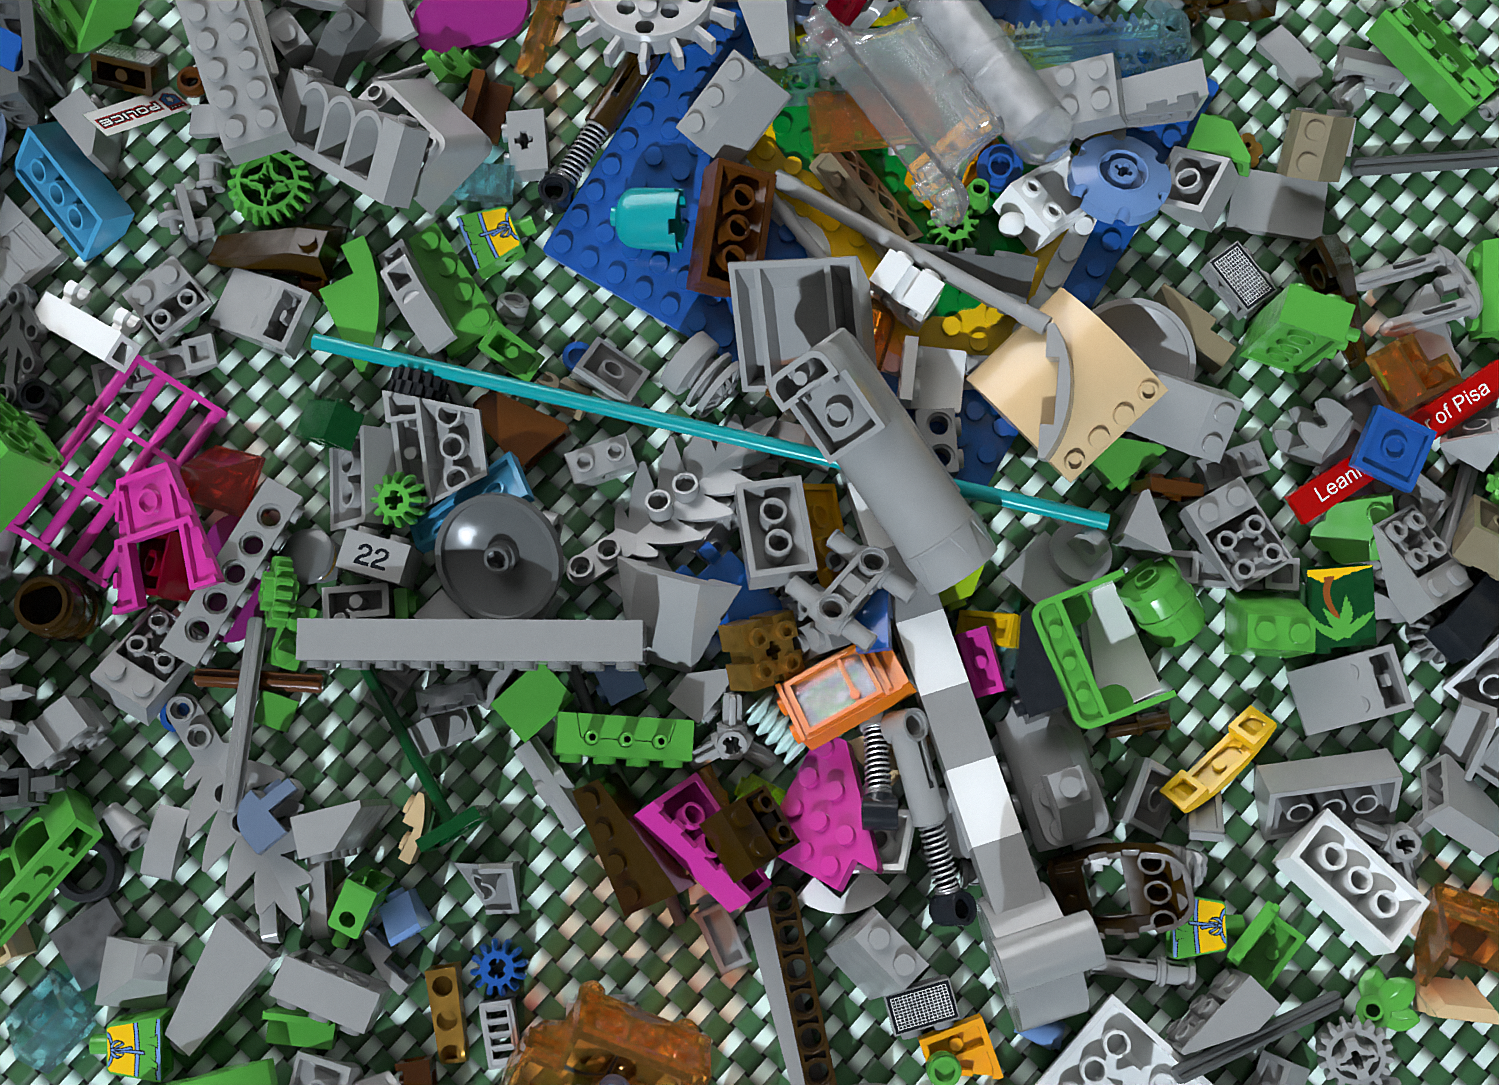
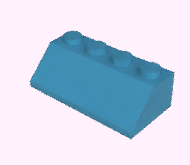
M58 121L27 127L12 171L83 262H89L126 234L135 213L102 171L86 157Z

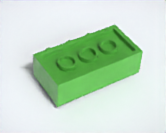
M1290 283L1249 322L1239 356L1300 376L1324 357L1331 360L1334 359L1337 350L1345 351L1349 341H1358L1361 331L1350 327L1356 305L1346 302V299L1342 296L1335 294L1324 295L1313 291V288L1309 285Z
M558 712L555 716L552 755H559V762L579 763L582 762V757H592L593 764L613 765L616 764V759H625L626 766L646 767L649 766L650 761L659 762V768L679 769L683 768V763L692 761L694 720Z

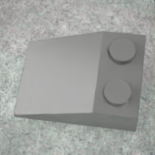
M1150 369L1167 387L1168 391L1126 431L1189 455L1220 463L1244 402L1231 392Z

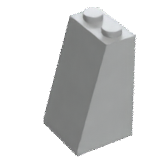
M873 906L862 910L823 949V952L869 1000L904 991L929 966Z

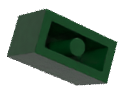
M323 396L321 400L308 399L294 435L321 447L351 451L365 415L355 411L353 403L337 398L336 401Z

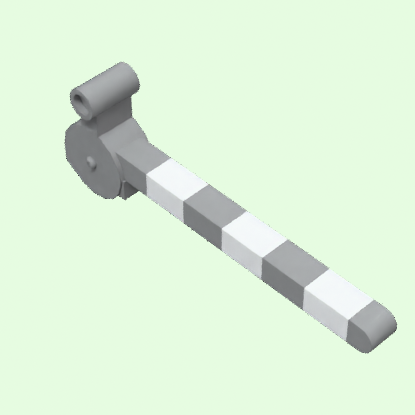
M838 469L863 544L882 548L888 554L889 561L894 564L895 572L918 588L916 595L907 605L892 595L893 620L890 621L909 679L917 690L915 697L918 706L928 719V735L984 896L976 900L979 926L992 972L997 980L1017 1032H1024L1086 1012L1090 1005L1083 972L1106 964L1103 944L1096 925L1087 910L1063 916L1049 887L1039 881L938 593L934 595L927 593L923 585L905 565L893 542L845 473ZM870 564L872 570L879 569L876 565Z

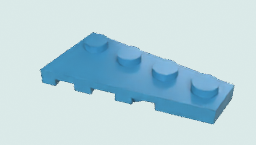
M511 451L507 452L489 466V476L451 494L420 517L416 524L410 525L416 548L424 554L434 550L438 531L446 516L457 505L483 493L501 492L516 495L530 503L535 501L518 458Z

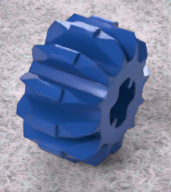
M493 938L491 942L492 949L489 945L483 943L479 946L483 956L479 954L472 956L471 960L479 964L480 967L471 969L470 973L474 976L479 974L482 976L475 985L477 988H480L485 983H488L486 994L489 996L495 992L496 987H498L501 997L506 996L508 992L507 985L510 989L516 991L520 987L516 978L524 980L527 977V973L518 969V967L527 965L528 959H517V955L522 953L523 948L519 946L512 952L510 950L512 939H506L501 948L499 938ZM494 959H497V963L501 960L506 963V966L503 968L505 975H502V971L498 974L494 972L493 968L496 966Z

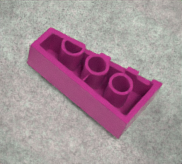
M696 772L652 801L632 817L731 913L754 899L768 888L772 882L760 867L736 883H733L699 826L700 823L719 811L721 807Z

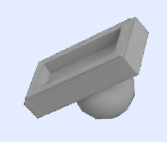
M1221 791L1201 806L1187 813L1186 825L1188 827L1189 840L1224 842L1225 829Z

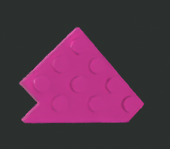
M836 737L812 751L809 749L780 805V809L799 838L800 843L778 857L840 892H843L858 862L879 874H882L884 870L874 830H862L861 799L864 796V791L853 747L849 742Z

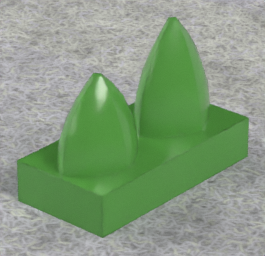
M296 603L295 612L288 613V621H286L285 627L277 628L265 663L300 673L304 661L296 660L297 618H319L321 611Z

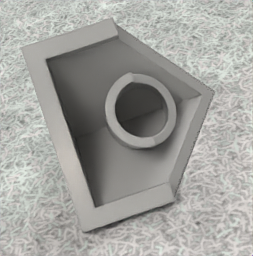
M520 861L454 863L485 906L486 915L519 914Z

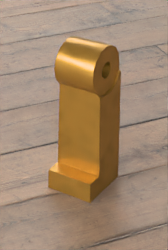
M461 961L431 965L424 972L440 1063L446 1065L469 1061L470 1051L466 1032L468 1030L461 982Z

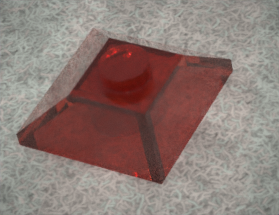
M215 445L183 464L180 474L193 505L242 518L249 507L266 458Z

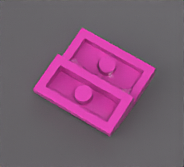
M989 625L953 636L975 699L1007 690Z

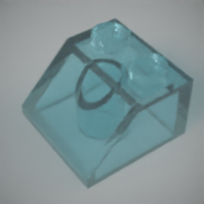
M52 968L4 1018L15 1058L48 1075L68 1057L74 1047L83 1038H86L98 1024L91 1003L55 968Z

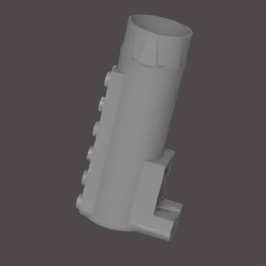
M839 328L771 378L769 393L781 412L783 413L790 408L829 465L834 461L838 463L893 542L905 565L923 585L929 595L942 592L960 582L980 568L996 553L998 548L977 513L972 510L959 493L960 488L858 340L846 328Z

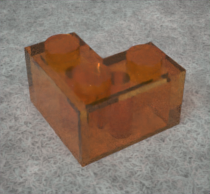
M1413 333L1389 343L1364 358L1370 367L1371 374L1377 379L1385 393L1387 402L1398 414L1434 398L1464 381L1448 353L1429 361Z

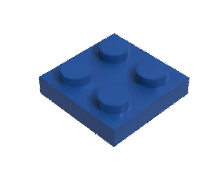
M1375 405L1371 409L1348 466L1405 493L1412 492L1437 432L1386 407Z

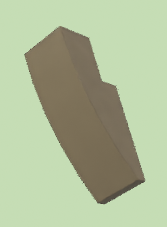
M1163 283L1153 296L1155 302L1173 311L1183 321L1193 339L1196 362L1214 376L1223 368L1237 347L1211 330L1217 318L1166 283Z

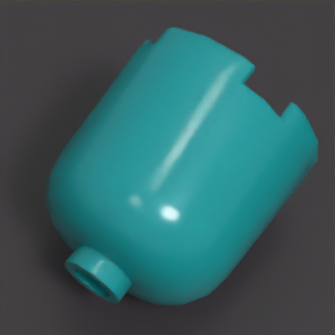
M635 187L624 191L618 200L617 207H612L610 213L611 226H616V233L620 241L625 246L631 248L679 253V249H683L687 222H681V208H687L685 190L677 188Z

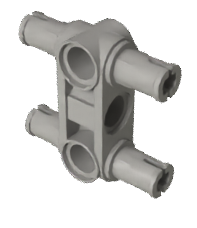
M836 529L827 540L826 546L848 561L845 569L825 591L818 592L798 575H795L786 586L785 593L807 608L808 616L814 620L815 626L820 632L833 634L838 637L843 635L864 653H867L876 642L878 636L855 619L859 610L878 589L884 588L903 602V604L907 605L916 595L918 588L895 572L894 564L889 561L888 554L882 548L864 544L860 546L839 529ZM865 564H874L879 569L870 570ZM832 610L838 614V617H828L824 614V611Z

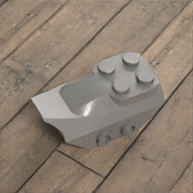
M1011 704L1005 719L995 723L1000 755L1003 763L999 764V768L1004 782H1010L1014 794L1010 796L1015 813L1016 815H1021L1037 851L1042 852L1064 847L1112 830L1114 825L1101 787H1104V780L1098 768L1094 769L1090 758L1093 755L1091 742L1087 736L1083 737L1081 729L1073 721L1068 707L1066 706L1064 711L1026 725L1023 717L1018 718ZM1071 765H1080L1092 798L1096 832L1062 842L1040 776Z

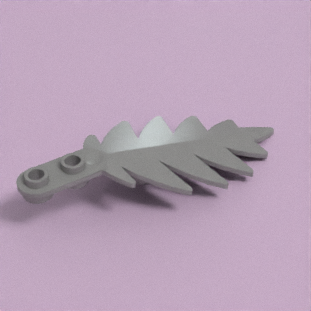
M734 414L726 427L768 436L777 423V417L765 418L744 429L739 416ZM693 436L685 471L674 437H669L660 464L657 490L654 488L646 463L644 461L640 462L631 491L629 518L622 504H617L614 516L615 531L569 560L566 566L568 580L574 585L586 586L617 567V556L657 559L659 558V552L652 546H679L703 541L704 536L702 533L682 522H706L732 517L734 515L732 509L710 497L734 495L736 483L752 482V480L735 471L751 467L768 459L770 453L718 442L715 451L712 440ZM607 552H615L612 556L605 557ZM581 569L588 570L584 574H578Z
M188 693L174 695L167 703L166 714L195 761L186 776L183 788L188 790L200 780L190 807L185 837L188 839L192 838L217 812L206 841L201 870L203 872L209 871L235 843L227 869L225 896L227 898L232 897L255 873L254 902L256 913L258 915L263 914L275 902L292 921L298 925L302 924L303 911L296 887L311 883L313 877L299 864L281 855L297 850L292 828L283 825L289 833L262 855H258L239 830L237 813H226L220 809L229 743H224L195 696ZM181 703H186L189 706V712L185 716H182L179 712V705ZM200 731L206 734V740L203 743H199L196 739ZM248 760L243 798L253 788L272 783L278 778L281 780L285 779L286 773L261 762ZM253 790L261 799L266 796L263 791ZM289 798L272 813L276 818L303 811L305 806Z

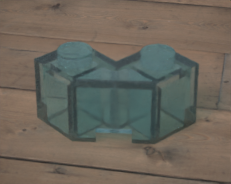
M481 163L442 205L456 206L457 200L481 202V208L484 209L500 207V203L513 204L515 166Z

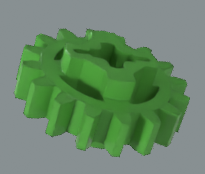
M272 557L269 572H262L258 602L260 603V610H264L266 627H285L286 621H288V613H294L296 610L299 582L297 581V574H293L294 568H292L293 560H291V557Z

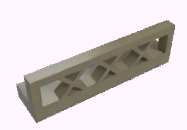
M848 140L826 146L809 166L810 170L836 202L911 243L918 242L924 236ZM840 152H843L849 159V161L846 160ZM881 203H884L888 209L884 208ZM900 227L904 228V230L908 233V236L904 234ZM863 235L883 260L889 249Z

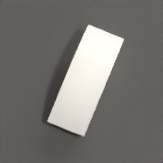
M856 874L843 892L837 896L821 881L812 876L796 896L803 903L817 910L835 914H846L864 910L885 897L891 888L875 874Z

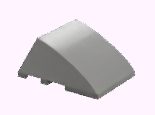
M382 390L385 420L387 423H391L397 472H404L405 476L413 474L417 476L416 484H424L426 486L421 492V496H427L429 501L421 503L423 508L489 476L481 410ZM397 496V503H403L402 496Z
M617 556L625 620H643L647 625V663L693 673L742 586L715 579L707 581L650 567L649 563Z

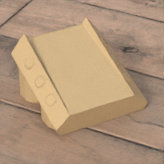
M1419 970L1412 978L1416 983L1412 1010L1425 1012L1427 1015L1437 1018L1499 1025V1013L1467 975L1463 980L1424 976Z

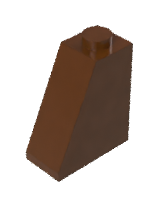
M496 391L489 395L487 393L483 394L473 403L474 409H479L482 412L484 430L505 454L511 451L518 458L524 474L572 434L564 422Z

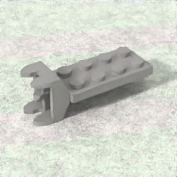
M1321 398L1314 402L1318 413H1314L1310 409L1301 406L1288 410L1292 422L1298 426L1299 434L1297 436L1288 430L1277 429L1272 434L1275 445L1293 462L1314 466L1315 468L1312 470V473L1316 476L1354 452L1364 428L1355 420H1351L1352 412L1330 398ZM1421 473L1413 491L1409 493L1374 479L1348 496L1355 497L1391 492L1393 495L1394 514L1414 504L1418 511L1424 515L1432 529L1453 501V498Z

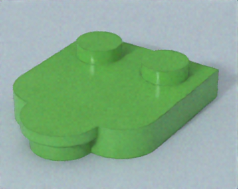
M1391 492L1345 498L1325 511L1324 519L1312 526L1310 530L1312 544L1319 550L1329 551L1331 557L1341 564L1380 560L1372 526L1394 514L1393 495Z

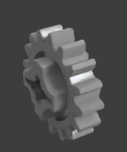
M1358 1015L1353 1016L1352 1023H1347L1343 1016L1339 1017L1340 1025L1337 1027L1328 1022L1327 1026L1330 1032L1328 1034L1319 1032L1318 1036L1323 1044L1315 1045L1316 1053L1319 1055L1316 1059L1319 1067L1324 1069L1323 1072L1326 1079L1331 1080L1335 1078L1336 1085H1345V1083H1348V1085H1369L1372 1081L1382 1085L1383 1083L1379 1077L1380 1074L1391 1075V1071L1386 1063L1395 1062L1393 1054L1389 1052L1393 1049V1046L1389 1039H1385L1386 1034L1381 1027L1375 1029V1025L1370 1019L1361 1024ZM1357 1051L1358 1055L1352 1056L1351 1052Z

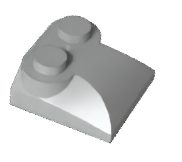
M301 1050L297 1051L289 1085H352L355 1081L364 1079L362 1068L355 1062H341Z

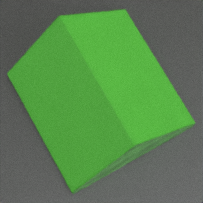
M538 665V671L525 672L490 705L520 739L526 743L575 697L554 671L547 669V665Z

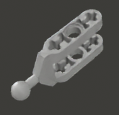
M289 778L299 789L290 798L299 802L304 795V787L299 780ZM299 812L285 816V819L281 820L280 823L292 828L290 817L299 815ZM307 858L308 873L313 877V881L308 883L311 933L315 940L332 938L335 929L328 925V920L334 909L332 860L311 864V859ZM274 902L263 914L259 915L260 936L264 945L283 943L285 939V914Z

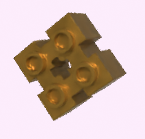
M793 610L767 611L750 616L749 620H736L718 626L722 651L730 652L732 663L726 664L731 691H757L775 685L774 681H787L805 671L801 649H794L792 641L793 637L798 636Z

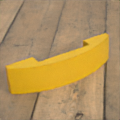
M1249 705L1228 725L1229 733L1188 772L1181 769L1159 790V793L1184 813H1188L1201 806L1227 786L1250 763L1277 727V723L1252 705Z

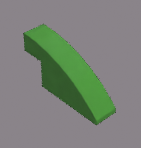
M362 235L341 245L353 274L319 289L343 340L382 348L386 321L384 284L373 249L365 236ZM351 358L358 374L365 381L372 379L377 364Z

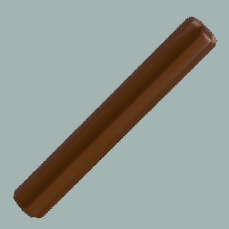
M196 668L193 681L196 686L238 689L240 669ZM261 670L258 690L321 693L324 690L325 679L322 674Z

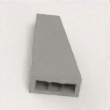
M738 0L758 56L765 66L771 69L786 68L789 63L797 62L793 0Z
M233 913L221 915L217 920L165 1031V1035L171 1040L170 1045L182 1055L187 1054L190 1057L200 1052L281 957L270 945H264L261 937Z

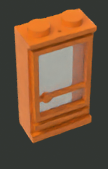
M854 644L786 682L775 685L780 697L776 698V702L785 716L789 715L793 722L789 729L798 744L803 742L811 751L917 693L916 688L903 670V664L893 649L890 651L858 654Z

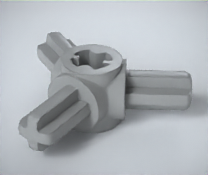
M729 692L723 695L722 720L717 723V731L710 734L711 740L693 749L692 761L688 763L693 769H698L719 757L722 760L737 759L739 761L744 757L763 769L769 770L774 765L777 755L753 740L754 735L747 731V724L745 721H742V695L736 692ZM731 736L737 737L738 741L735 742L732 739V743L726 742V738L729 737V740H731Z
M1423 809L1407 823L1400 821L1395 826L1385 824L1381 827L1361 818H1355L1350 825V829L1363 841L1375 845L1376 851L1385 856L1386 862L1392 863V867L1418 890L1413 860L1418 859L1417 855L1422 845L1421 838L1434 827L1423 820ZM1396 841H1401L1400 847L1396 846Z

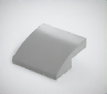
M1043 531L1001 574L1034 607L1044 599L1082 585L1080 583L1073 584L1067 582L1057 575L1050 565L1048 543L1051 536L1046 531Z

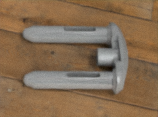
M1444 246L1433 247L1432 252L1429 254L1357 274L1355 276L1357 291H1367L1437 271L1440 277L1435 278L1434 288L1438 295L1444 296L1456 292L1460 297L1453 301L1387 319L1379 327V333L1382 336L1396 337L1468 316L1470 319H1476L1483 309V295L1478 282L1464 262L1451 250Z

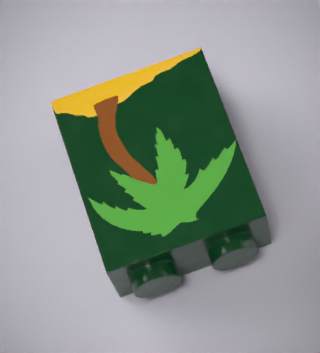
M1354 563L1300 567L1299 582H1304L1306 586L1307 609L1316 618L1315 652L1313 653H1332L1333 647H1344V651L1365 650V645L1377 644L1373 565Z

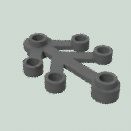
M17 283L8 291L6 295L7 305L0 312V337L3 334L4 327L11 321V328L0 340V361L8 352L5 382L0 384V393L7 398L5 402L14 408H21L22 405L17 397L21 383H17L20 354L23 356L21 360L23 372L35 375L40 374L44 367V361L41 356L37 355L30 341L43 342L47 337V327L40 322L34 311L38 302L36 292L26 284ZM24 321H25L26 324H27L26 327H25V331L23 330Z

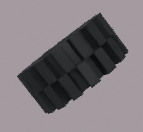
M397 367L393 368L387 391L445 402L450 385L447 384V381L441 380L442 378L432 376L431 373H423L422 370H412L409 367H405V369Z

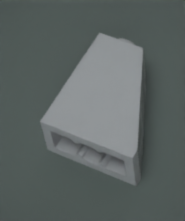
M1444 754L1421 767L1423 820L1482 857L1498 851L1499 807L1473 779L1471 781L1464 779L1465 771L1448 754Z

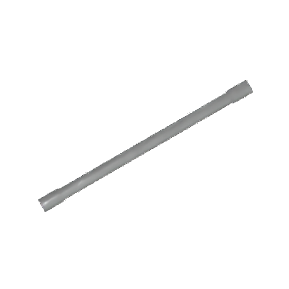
M778 169L774 173L777 175L775 183L777 190L792 198L803 201L888 249L891 248L895 252H905L912 257L915 264L924 269L933 270L944 280L1014 317L1019 323L1037 333L1044 335L1047 331L1048 323H1051L1053 319L1049 315L1028 304L1019 302L812 189L805 185L803 181L787 172Z

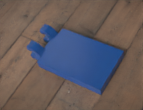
M705 541L697 550L709 563L698 576L683 564L675 571V573L707 581L715 579L742 586L727 610L725 618L719 625L736 620H749V617L783 609L781 601L774 594H770L768 588L749 590L745 565L730 550L721 556L709 541Z

